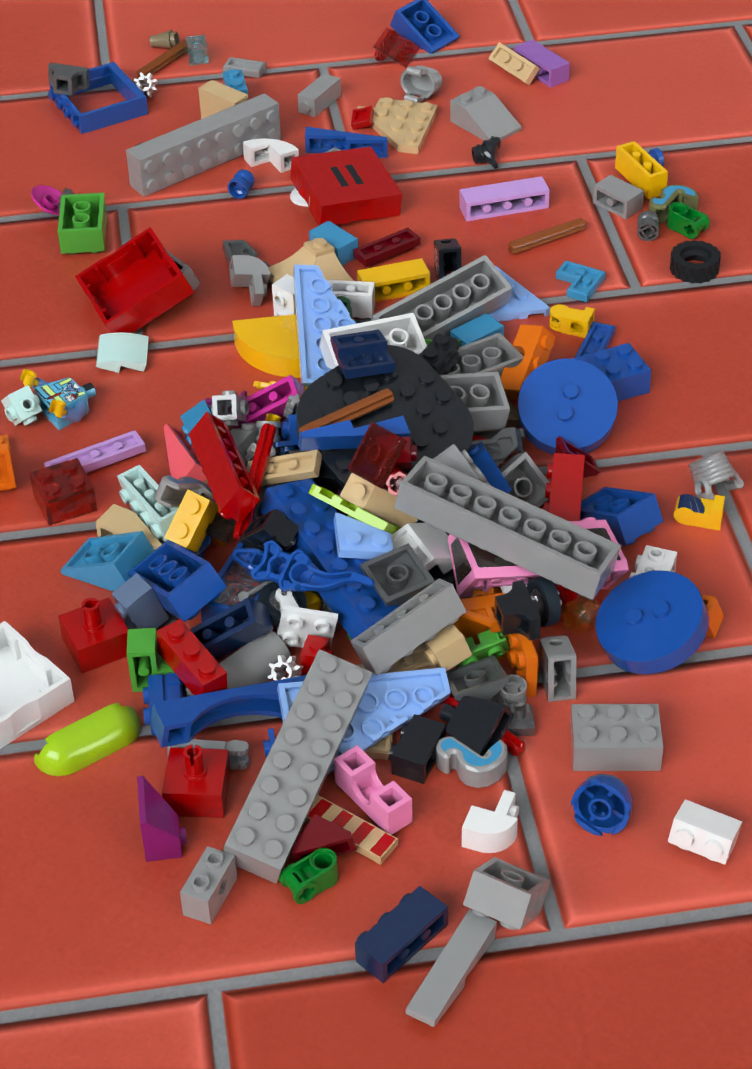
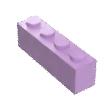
M542 176L459 189V208L466 222L549 208L550 190Z

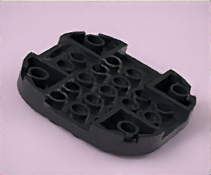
M387 345V351L396 363L395 372L346 379L338 365L311 383L302 394L298 403L296 432L299 439L300 427L388 388L393 393V403L351 421L353 428L404 416L413 445L418 447V461H413V468L423 456L433 459L453 444H455L460 452L465 449L468 453L473 439V420L466 404L424 358L409 349L399 346ZM379 447L318 450L322 454L321 464L340 485V492H342L352 472L385 488L387 477L393 471L381 470L378 463ZM407 469L403 471L409 473L412 469Z

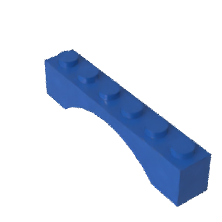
M306 675L154 702L150 724L161 748L188 743L207 726L231 717L269 715L282 718L277 692L278 684L304 681Z

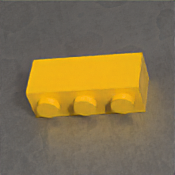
M635 141L616 146L615 169L633 186L644 190V196L647 199L659 196L661 189L667 186L668 171Z
M422 258L357 270L358 281L375 282V302L409 296L430 285V272Z

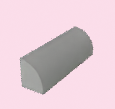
M271 630L256 638L219 663L227 672V689L265 683L272 680L268 678L272 671L269 663H278L279 655H284L286 661L291 656L287 646L275 632ZM186 687L187 696H192L193 694Z

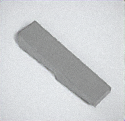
M471 909L468 910L406 1007L405 1014L432 1027L436 1026L465 987V979L495 940L496 920L477 916L472 913Z

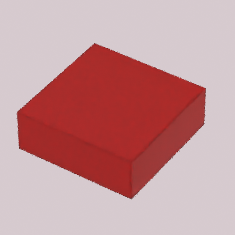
M372 106L353 110L351 120L353 130L372 126L374 116Z

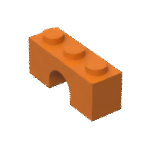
M521 324L513 347L524 358L515 367H504L500 377L506 397L509 400H518L519 392L525 379L532 371L548 360L556 337L544 326Z

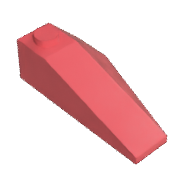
M166 423L163 428L171 476L176 479L187 476L204 482L206 476L202 472V466L197 460L195 450L186 439V434Z

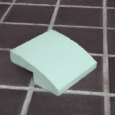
M124 332L101 334L98 341L96 367L119 373L121 366L144 372L147 364L149 336Z

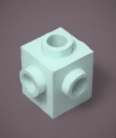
M28 385L1 400L5 407L6 417L15 426L22 422L26 426L36 421V415L42 411L38 396L32 393Z

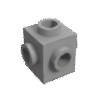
M222 391V395L212 396L211 412L212 415L227 423L228 427L238 426V422L247 421L246 415L249 414V404L245 396L238 395L237 391Z

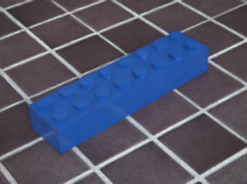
M312 478L266 488L260 509L262 515L278 509L286 515L287 520L290 519L299 526V530L295 535L297 540L288 550L290 554L298 549L304 551L312 563L324 572L351 571L366 576L360 568V564L371 559L338 557L333 521L335 513L338 512L333 506L308 493L312 484H316ZM350 583L331 590L318 591L331 611L338 614L339 622L352 639L401 606H386L374 587H368L359 583Z

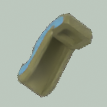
M668 185L661 189L659 198L652 197L649 200L648 211H653L659 216V224L664 223L668 218L669 205L674 202L685 203L687 206L698 211L699 194L687 186Z

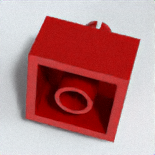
M109 597L100 601L95 598H87L82 602L81 608L58 616L62 639L81 673L127 657L128 628Z
M193 744L185 748H170L162 798L178 816L224 818L231 775L228 749H202L199 745H195V748H193Z

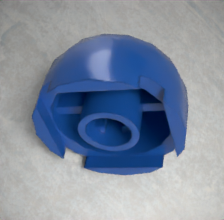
M597 774L588 777L578 786L571 800V807L573 806L576 822L584 830L599 836L603 835L602 832L614 835L625 828L633 810V797L627 785L619 778L607 774Z

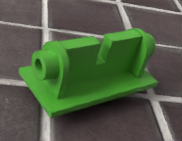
M490 630L477 634L480 640L478 645H475L472 636L466 638L465 640L472 656L457 664V668L495 655L496 658L504 655L505 651L510 650L505 635L501 631L490 633Z

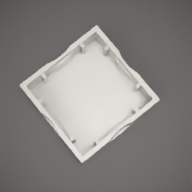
M6 621L0 623L1 749L75 702L71 679L48 658L37 653L28 641Z

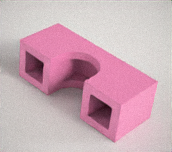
M358 745L334 759L335 783L383 831L392 835L413 822L412 798L394 780L384 786L377 776L375 762Z

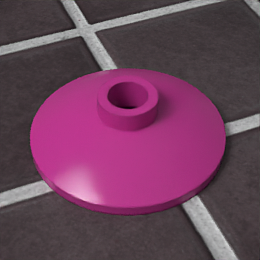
M45 185L35 186L31 191L33 201L44 212L59 216L60 208H58V201L61 192Z

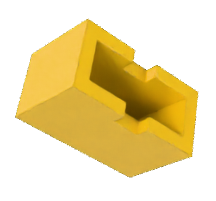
M187 490L165 538L189 550L198 552L207 534L205 533L209 523H212L219 509L217 503Z

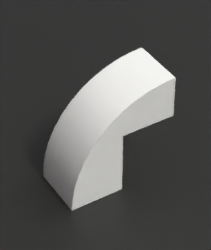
M266 138L243 141L244 160L251 167L270 161L283 173L291 170L292 157L299 156V149L285 141Z

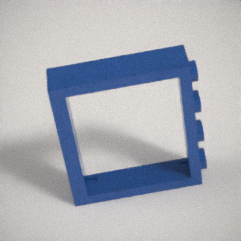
M115 62L90 68L89 88L87 90H78L73 95L112 84L126 101L81 113L69 100L68 96L70 95L53 93V85L49 84L50 90L48 95L50 100L56 103L57 108L63 111L65 117L69 118L73 127L77 128L81 134L148 114L146 96Z

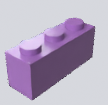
M529 40L514 46V52L540 68L535 78L550 88L569 80L570 62L534 40Z

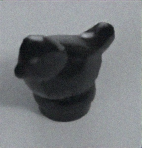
M491 136L489 140H484L481 145L477 144L475 147H472L474 163L483 164L486 162L491 164L494 169L498 168L495 158L497 150L501 146L500 138Z

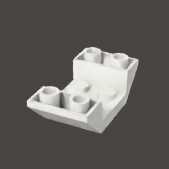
M408 523L391 535L393 550L409 543L427 570H430L435 565L438 566L443 574L453 569L448 535L445 531L428 523ZM454 544L457 565H459L466 559Z

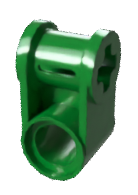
M674 202L669 205L667 227L670 230L676 231L689 239H695L700 231H705L709 228L710 220L705 213L699 212L682 202Z
M317 849L298 862L284 868L279 875V882L282 886L289 888L297 904L307 903L316 895L337 884L339 880L337 856L331 849Z

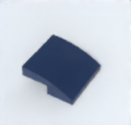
M379 329L330 336L336 360L346 379L395 372L396 363L387 351V340Z

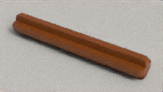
M184 39L137 70V78L141 77V72L145 76L148 73L153 75L192 48L191 41Z
M578 218L509 242L508 250L512 254H517L583 231L586 228V222L582 218Z
M386 388L300 427L299 432L346 420L353 421L393 403V393Z

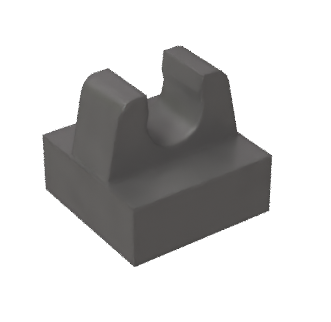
M529 703L525 704V707H514V704H509L507 708L514 716L507 730L515 736H535L533 707Z

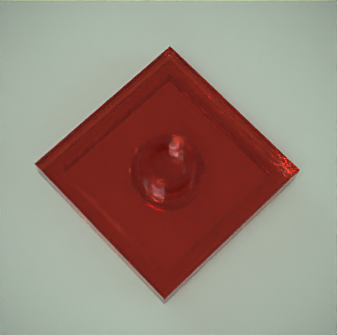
M372 422L347 469L383 489L407 440Z

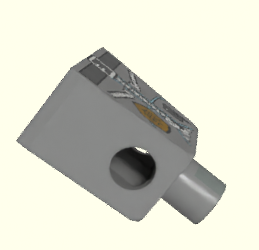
M548 636L539 640V668L548 702L576 699L577 656L568 636ZM557 672L562 675V678L560 680H556L555 678Z

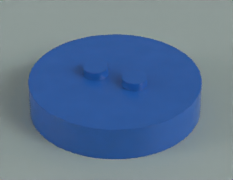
M557 359L537 367L525 379L518 397V420L527 439L534 446L548 454L554 455L556 438L559 436L584 452L589 453L602 445L611 434L616 420L618 401L614 386L600 369L582 360Z
M649 571L628 578L617 585L606 596L597 612L596 634L606 655L616 666L631 673L655 674L680 665L697 651L708 631L709 613L698 588L687 577L671 571Z

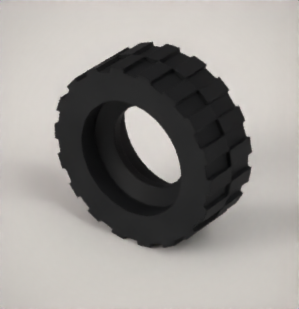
M684 241L674 246L673 251H671V273L675 278L683 282H709L719 274L721 253L717 250V247L705 241ZM688 260H698V261H702V262H704V263H698V264H696V263H690V262H687V261H688Z

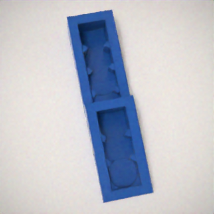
M306 127V153H324L334 147L340 150L371 146L378 158H388L387 137Z
M404 416L353 428L351 421L346 420L300 432L298 447L300 451L379 447V437H410V431Z

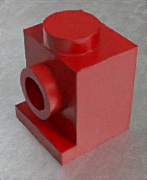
M308 634L300 653L301 665L304 666L301 669L302 676L307 675L319 649L334 655V651L330 650V638Z

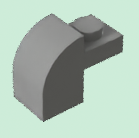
M232 255L229 265L231 287H249L251 306H261L263 297L267 295V284L271 275L269 268L262 260L254 256Z

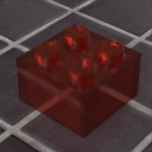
M78 458L29 472L33 495L49 526L97 511L94 487Z

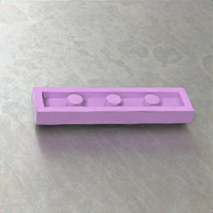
M134 430L44 463V468L55 485L146 452V446Z

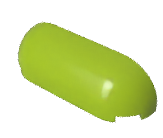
M119 703L108 705L49 735L45 739L47 744L43 747L40 754H35L34 763L42 772L48 775L66 776L73 774L133 743L141 732L140 718L132 706H121Z

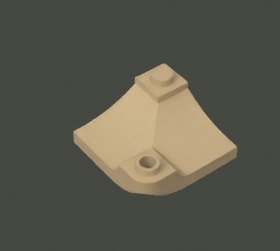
M315 238L304 242L303 247L295 254L280 263L268 267L271 274L269 280L273 284L286 274L294 277V264L318 265L323 273V277L328 282L329 280L354 281L339 262L334 252L335 248L323 238Z

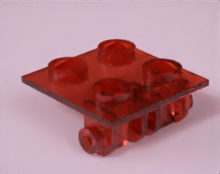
M388 27L373 46L377 49L374 54L377 61H383L388 56L405 67L408 66L420 48Z

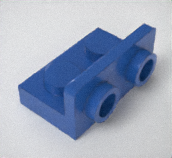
M297 414L288 415L281 424L282 439L287 441L275 442L273 444L275 451L279 450V454L289 453V451L298 448L299 439L296 432Z

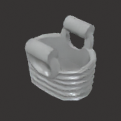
M408 66L400 78L401 86L406 93L404 100L412 102H423L442 86V77L439 72L426 66Z
M725 451L711 454L688 465L692 480L694 481L696 498L714 500L711 485L722 481L725 483L728 491L740 489L744 486L743 480L740 479L739 474L732 467ZM703 486L705 487L704 493L701 492V487Z

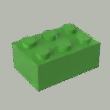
M105 193L61 195L58 223L61 254L98 253L105 251L107 229Z

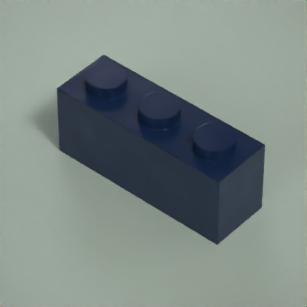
M248 597L190 630L217 660L273 630V626L266 605Z
M421 886L412 893H407L392 911L384 913L376 925L369 931H364L359 935L355 942L356 962L382 983L386 982L448 925V906Z

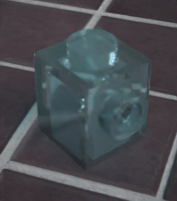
M205 35L185 37L189 64L209 63Z

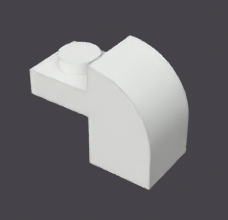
M504 790L495 812L472 805L462 826V847L482 853L500 852L510 847L517 838L519 806L515 805L516 793Z

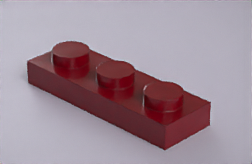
M405 228L353 249V257L362 265L368 267L421 245V239L411 229Z

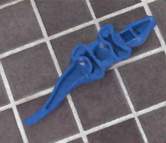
M272 540L266 541L263 544L264 551L256 548H237L232 555L233 560L240 564L247 572L251 573L254 580L260 582L273 581L279 584L280 589L284 592L327 591L350 583H359L368 587L375 586L373 579L356 572L328 573L321 571L312 563L304 551L298 549L291 554L284 552Z

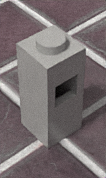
M323 73L298 94V112L312 117L318 116L341 96V78Z

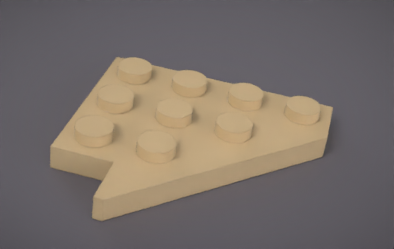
M389 97L380 98L375 108H373L374 116L371 127L381 137H387L388 143L398 152L418 154L438 113V105L429 102L419 103L410 100H394Z

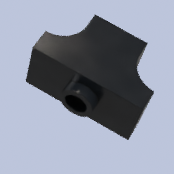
M523 580L512 582V590L510 592L495 596V618L503 635L514 633L524 635L529 641L540 639L541 618L539 616L538 603L536 600H532Z

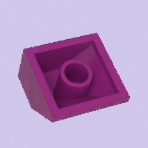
M138 776L140 827L146 862L182 858V845H187L186 827L179 826L178 814L144 776Z

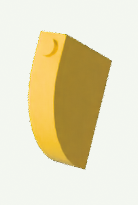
M296 314L232 321L236 349L247 363L272 375L282 377L292 375L294 378H301Z

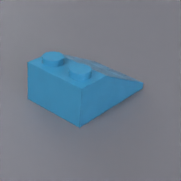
M143 531L88 538L61 568L60 572L62 575L115 591L131 578L128 572L155 550Z

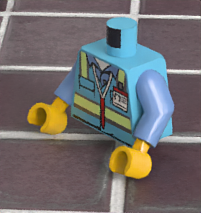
M29 369L23 370L20 379L23 381L24 386L33 387L34 394L38 396L41 402V412L58 430L65 428L73 422H79L83 416L88 414V399L96 396L92 383L79 386L72 378L47 382L36 378L37 374Z

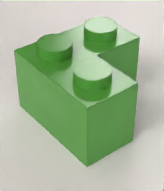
M156 628L128 629L126 654L132 692H143V687H148L149 675L163 674L165 676L167 673H174V671L158 654Z

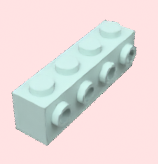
M140 465L118 475L117 477L122 488L119 494L125 504L129 503L131 510L140 515L141 520L147 527L150 526L152 533L157 539L166 542L168 539L165 538V535L179 507L168 508L155 500L154 495L159 485Z

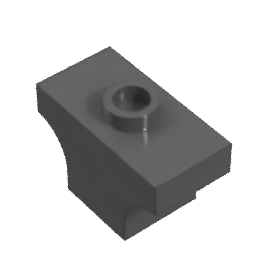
M51 62L48 65L49 84L53 85V93L73 96L76 91L89 88V68Z

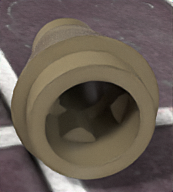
M173 30L150 36L151 47L171 49L180 42L178 32H173Z

